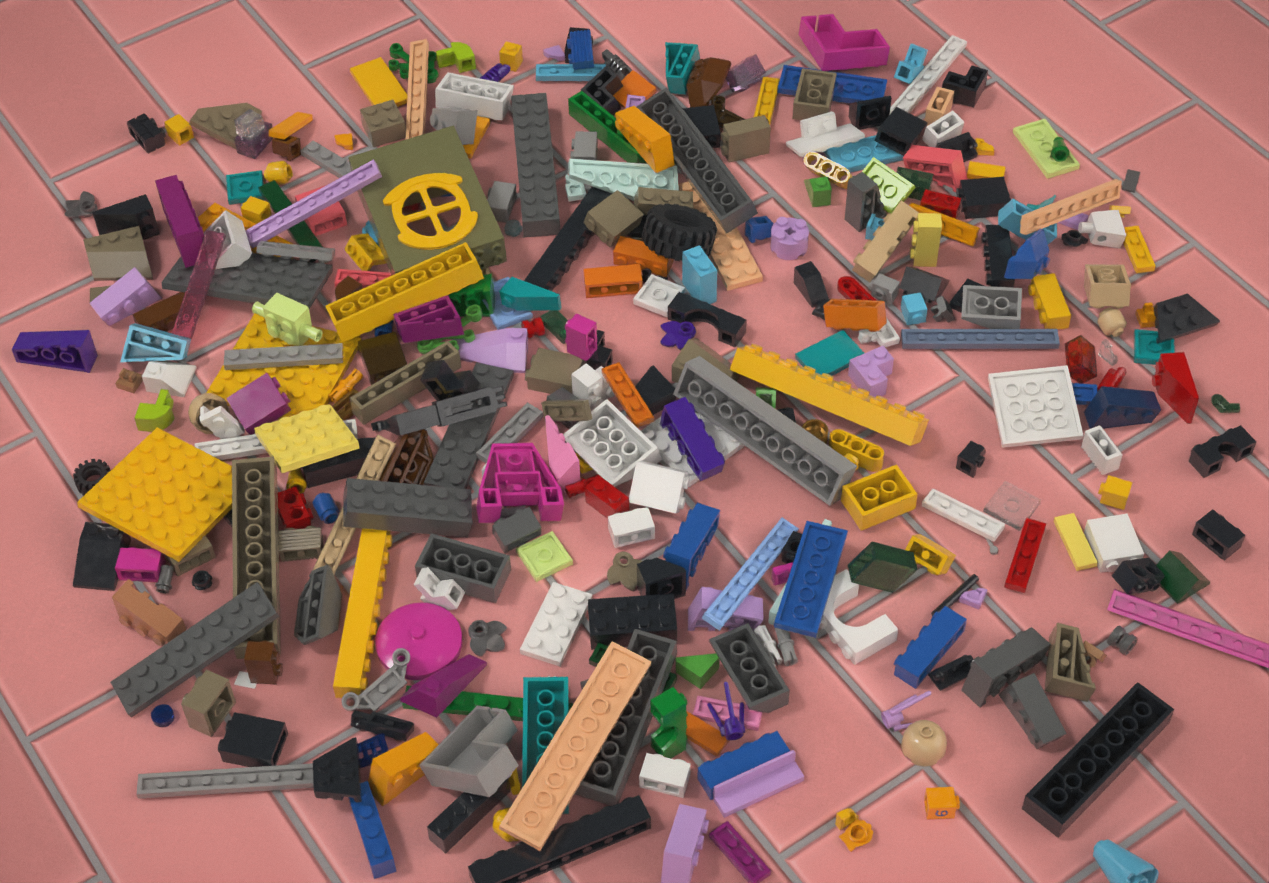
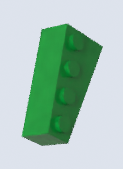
M492 274L483 275L484 279L476 284H471L458 292L448 295L460 317L467 316L466 309L471 305L480 306L483 313L482 317H490L494 313L495 292ZM482 300H486L489 310Z

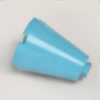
M1109 839L1101 840L1095 844L1093 857L1110 883H1156L1159 872L1151 863Z

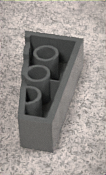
M1032 627L1024 632H1018L1011 640L1006 639L996 649L991 648L984 656H978L971 662V669L961 691L981 708L986 704L985 700L989 695L995 697L1000 693V689L1006 682L1010 685L1016 681L1021 672L1025 674L1043 660L1051 644Z

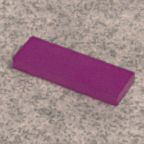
M728 821L709 833V838L748 883H760L771 875V870Z

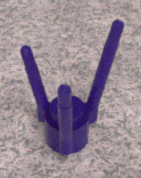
M724 682L730 718L726 719L723 725L712 704L708 703L707 706L720 729L721 736H726L727 740H737L742 738L743 733L746 732L744 726V703H740L738 720L734 715L728 682Z

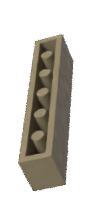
M447 341L350 397L352 413L363 425L426 389L420 379L428 362L444 360L453 372L460 369L459 351Z

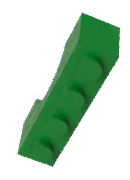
M674 687L650 700L651 713L661 725L651 735V747L656 754H661L670 759L686 750L687 740L686 717L688 715L686 705L688 702L682 693H678Z

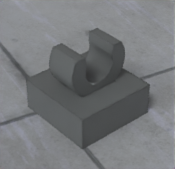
M943 296L937 298L938 305L931 308L933 314H936L933 316L936 322L941 321L943 318L948 323L955 320L951 305Z

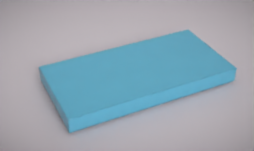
M876 135L824 151L828 159L847 168L850 173L863 170L873 157L883 164L901 161L904 157L875 142Z

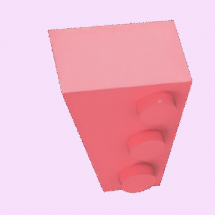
M912 145L903 157L907 173L924 180L929 178L938 182L937 185L942 187L943 185L953 188L954 192L959 188L960 180H967L960 150Z

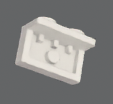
M205 406L200 407V421L202 425L209 428L216 437L226 439L245 433L242 424L222 406L211 411Z

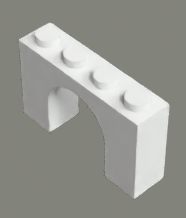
M845 569L835 575L820 628H824L830 640L841 648L844 657L850 659L856 665L897 641L898 628L886 614L859 627L845 625L836 618L834 614L836 608L858 596L859 583Z

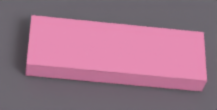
M697 696L693 712L694 716L704 721L716 723L707 706L708 703H711L722 724H725V720L730 718L727 701ZM732 702L734 715L739 720L740 704ZM744 705L745 729L758 731L762 712L749 710L748 706Z

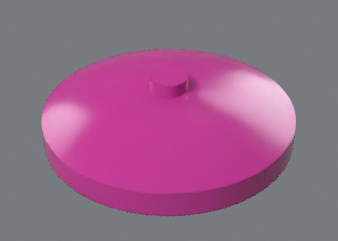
M412 603L402 606L391 612L381 622L375 637L377 656L384 668L388 670L393 666L392 655L394 651L399 648L406 649L410 654V661L407 664L405 679L423 680L457 660L462 649L460 625L453 614L435 604ZM399 656L397 660L403 662L405 657Z

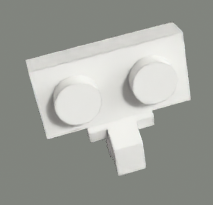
M887 319V323L879 331L860 330L858 340L861 344L877 341L880 346L888 347L899 344L900 337Z

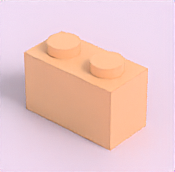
M941 87L936 88L926 108L925 121L928 122L927 126L950 112L954 91Z

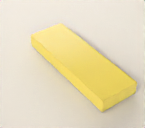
M1071 513L1054 517L1053 522L1076 571L1097 567L1098 562L1075 514Z

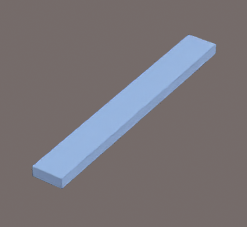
M782 517L704 613L702 619L720 631L781 554L792 532H798L799 528Z

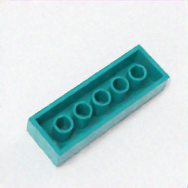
M523 677L522 788L569 713L568 677ZM569 804L563 814H569Z

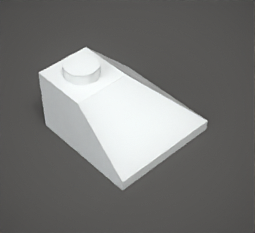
M150 361L142 375L146 391L159 394L161 389L169 390L171 396L184 397L197 367L196 365L170 361Z

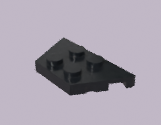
M1188 293L1158 302L1154 306L1155 328H1158L1156 342L1158 344L1216 326L1220 322L1217 317Z
M356 737L313 760V787L316 798H332L342 801L344 797L354 798L355 802H362L359 747Z

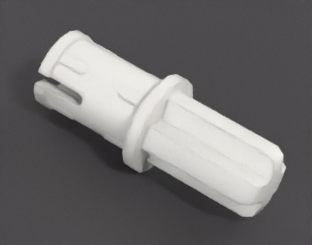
M765 625L757 626L754 629L756 637L774 666H776L775 660L780 665L783 659L776 648V641L772 640Z

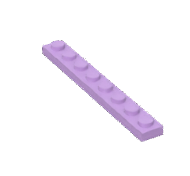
M373 159L245 230L250 246L252 248L256 247L260 241L271 239L381 178L382 175L375 160Z

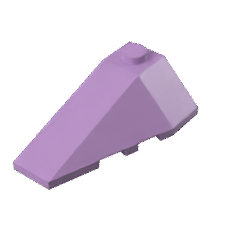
M505 328L475 334V340L470 343L465 342L464 339H451L456 340L459 345L460 360L470 363L475 361L514 370V373H526L528 354L527 328Z

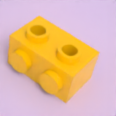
M922 534L912 535L903 554L910 557V561L925 566L927 571L937 576L946 574L956 557L954 553Z

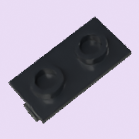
M963 655L928 673V676L939 691L967 678L971 669L970 664L974 659L971 655Z

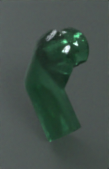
M1214 394L1211 397V403L1220 413L1240 412L1239 403H1229L1220 394Z

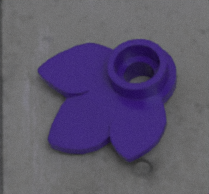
M670 321L660 325L662 330L667 333L660 343L666 347L676 346L679 350H682L688 339H692L696 334V329L690 322L679 323L677 321Z

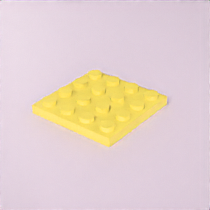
M330 404L321 405L316 409L302 411L297 415L283 417L278 421L264 423L254 428L255 435L270 457H274L276 466L281 473L359 449L358 440Z

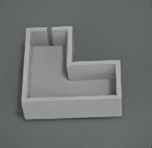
M477 705L419 766L432 786L490 797L519 766L506 745L518 730L505 709H491L490 707Z

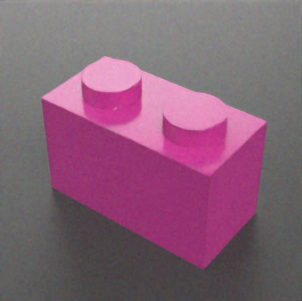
M576 313L565 325L567 352L587 361L597 350L596 322Z
M120 548L115 570L119 580L122 581L130 579L131 581L158 582L161 565H165L166 560L164 554L154 548Z

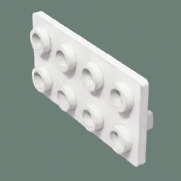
M831 111L800 120L802 137L787 141L786 146L798 156L805 157L809 152H824L832 147H841L849 142H858L859 139L865 138V134L850 123L837 127L835 113Z

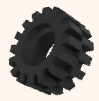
M91 459V462L88 463V460L84 461L85 465L80 463L78 465L79 469L75 468V473H73L74 482L78 492L82 493L83 496L111 471L105 461L102 463L100 459L97 462L95 459ZM93 475H100L95 481H86Z

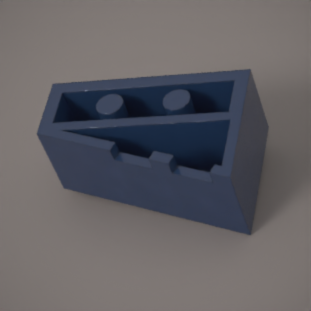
M1102 386L1084 410V415L1089 429L1099 425L1105 429L1152 423L1161 411V408L1153 391Z

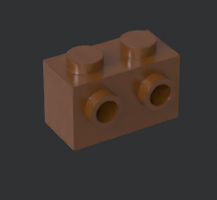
M248 641L244 662L251 683L277 685L278 676H282L283 664L279 662L280 654L279 651H276L274 642Z

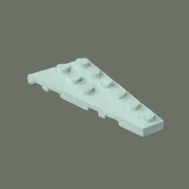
M569 159L568 162L570 179L610 193L618 190L627 199L633 201L638 187L679 190L677 166H672L655 173L648 164L583 159Z

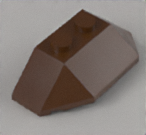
M709 57L695 62L687 81L690 108L708 106L710 104L709 101L712 97L716 96L723 87L732 64L729 60Z
M422 429L398 436L394 442L396 445L379 481L423 485L434 460L427 438V430Z

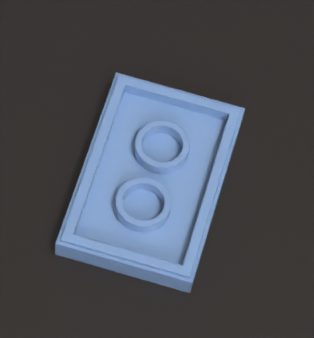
M509 277L493 282L495 309L494 313L490 315V319L497 330L505 329L521 321L533 318L531 311H517L502 305L499 290L510 279ZM482 300L489 310L486 300Z

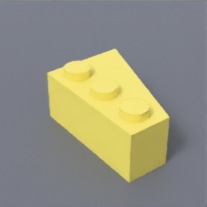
M918 213L917 220L913 222L914 233L911 239L910 259H913L914 266L936 267L942 231L941 214Z

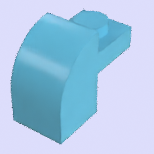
M913 43L910 44L905 60L899 61L894 78L911 84L924 69L923 63L928 49Z

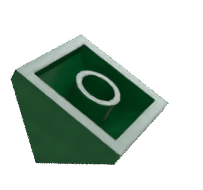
M1169 550L1156 564L1165 575L1160 582V587L1177 604L1210 584V581L1182 553Z

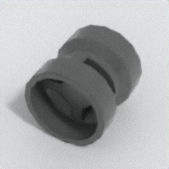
M1119 625L1110 634L1107 643L1112 647L1116 646L1119 648V651L1126 656L1132 651L1138 638L1133 634L1129 635L1126 633V630Z

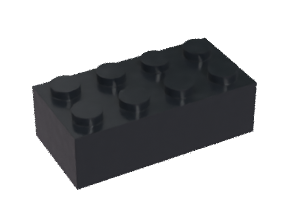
M674 593L588 599L591 650H595L598 643L609 647L611 642H614L622 647H628L635 629L677 641Z

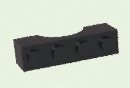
M678 292L668 305V320L679 323H709L717 329L718 341L732 347H736L746 333L747 319L693 298L690 295Z

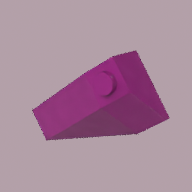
M468 654L412 685L402 695L400 701L437 718L487 666V662Z

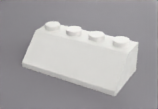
M447 72L435 89L436 108L455 107L478 110L477 116L492 118L493 120H503L509 110L514 85Z

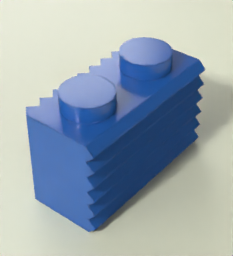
M590 30L570 32V38L567 39L568 49H571L572 53L568 54L569 65L573 64L574 70L594 68Z

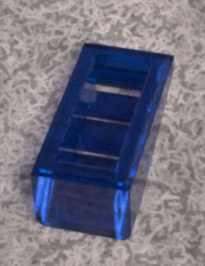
M384 733L358 743L359 753L363 752L364 756L361 759L359 758L360 768L370 766L373 758L389 751ZM372 750V754L368 755L367 751Z

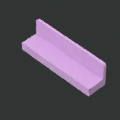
M789 751L714 786L713 800L722 816L725 818L804 781V775L795 762V751Z

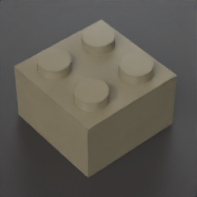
M394 100L360 109L362 126L373 147L406 138L405 121Z
M206 669L202 676L196 679L192 690L183 697L181 705L189 727L212 737L236 701L229 679Z

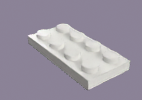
M553 582L520 648V654L561 667L588 610V599H593V594Z

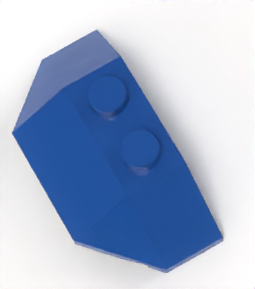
M1039 229L1029 237L1018 249L1016 255L1009 259L1004 278L1033 279L1044 268H1047L1050 262L1048 257L1050 250L1043 229Z

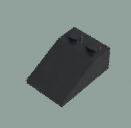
M146 194L92 212L99 235L139 226L143 240L160 234L153 208Z
M85 522L79 539L73 587L115 591L119 579L115 566L120 548H129L131 542L130 535L107 523Z

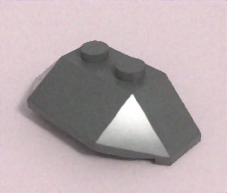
M328 564L311 571L310 579L305 584L298 600L294 636L304 645L338 630L342 592Z

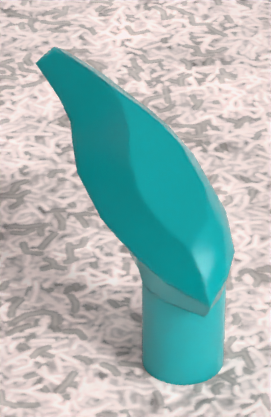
M1056 195L1041 202L1039 205L1028 203L1027 207L1037 210L1050 205L1055 200Z

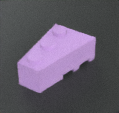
M134 267L91 301L90 305L108 326H111L162 298L147 279Z
M712 587L700 588L688 608V631H695V627H708V631H715V627L703 620L702 617L722 590ZM748 595L723 627H729L730 631L749 623L754 631L763 621V598Z

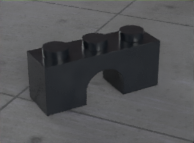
M1241 425L1234 429L1230 428L1222 435L1214 436L1203 444L1195 445L1191 450L1188 462L1205 478L1221 469L1224 460L1221 454L1229 455L1235 462H1238L1252 455L1256 441Z

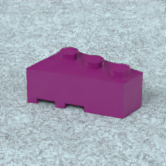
M448 295L393 314L397 331L403 343L464 335L460 316Z

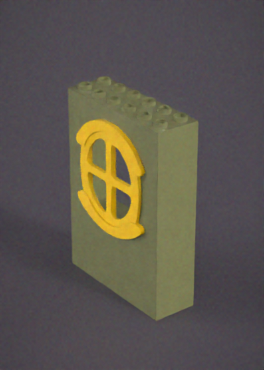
M454 125L348 157L351 172L373 159L381 172V178L357 190L391 276L465 242L477 259L481 270L507 262L504 236ZM449 193L456 198L455 201L440 206H433L430 200ZM422 201L426 206V209L407 216L402 214L403 207ZM460 208L461 216L457 225L450 231H444L437 214ZM430 217L437 234L435 236L418 234L411 230L407 223Z

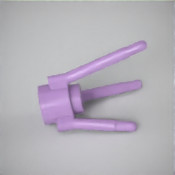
M927 691L919 696L915 694L893 708L881 712V718L887 729L893 727L894 732L907 729L912 723L901 724V721H904L901 711L931 695V691Z

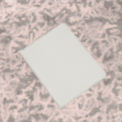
M239 671L234 685L254 689L256 683L250 682L248 672Z

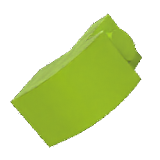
M451 42L450 48L436 51L439 68L456 65L459 73L476 69L475 55L470 46L465 43Z
M160 390L156 404H139L134 418L138 431L153 432L157 427L163 430L172 424L175 419L172 411L174 401L170 396L169 390Z

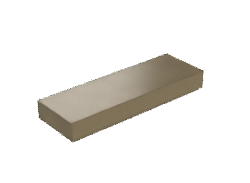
M588 399L547 400L541 402L544 418L549 415L553 421H589L593 419Z

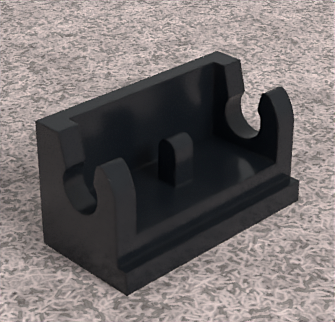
M969 132L938 143L937 148L960 150L963 162L978 156L977 151L974 149L978 145Z

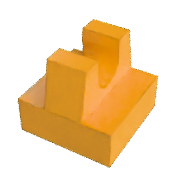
M1152 302L1144 303L1143 307L1136 309L1135 313L1140 328L1155 327L1156 317Z

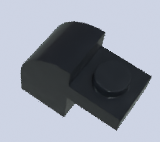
M597 330V350L587 361L584 360V365L588 364L594 370L600 366L605 368L613 363L612 349L604 347V331Z

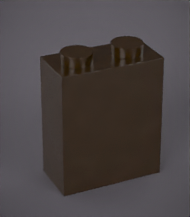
M396 332L358 341L359 353L371 385L407 365Z

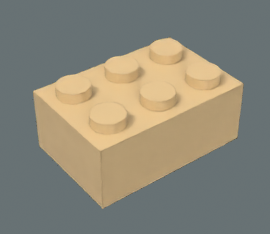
M1085 264L1084 289L1089 306L1094 308L1112 306L1117 309L1129 306L1131 283L1124 265Z

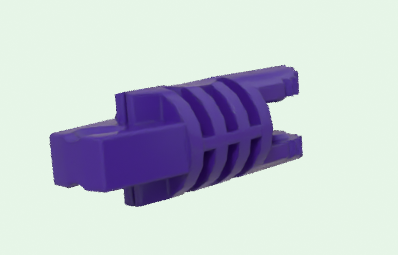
M498 63L481 76L480 79L500 82L510 72V65L504 64L502 66L501 63Z

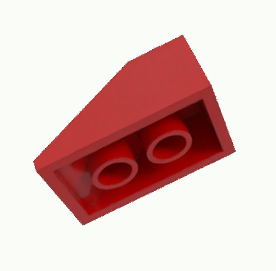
M1185 353L1160 354L1159 361L1155 365V375L1152 376V385L1156 387L1158 395L1187 424H1191L1199 396Z

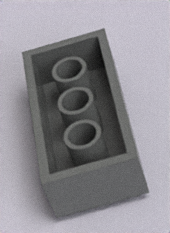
M432 533L415 564L416 577H418L422 568L428 567L440 581L453 579L465 591V595L493 603L497 602L511 572L510 555Z

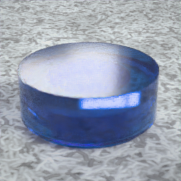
M166 704L156 706L151 712L152 721L157 727H167L175 718L173 709Z

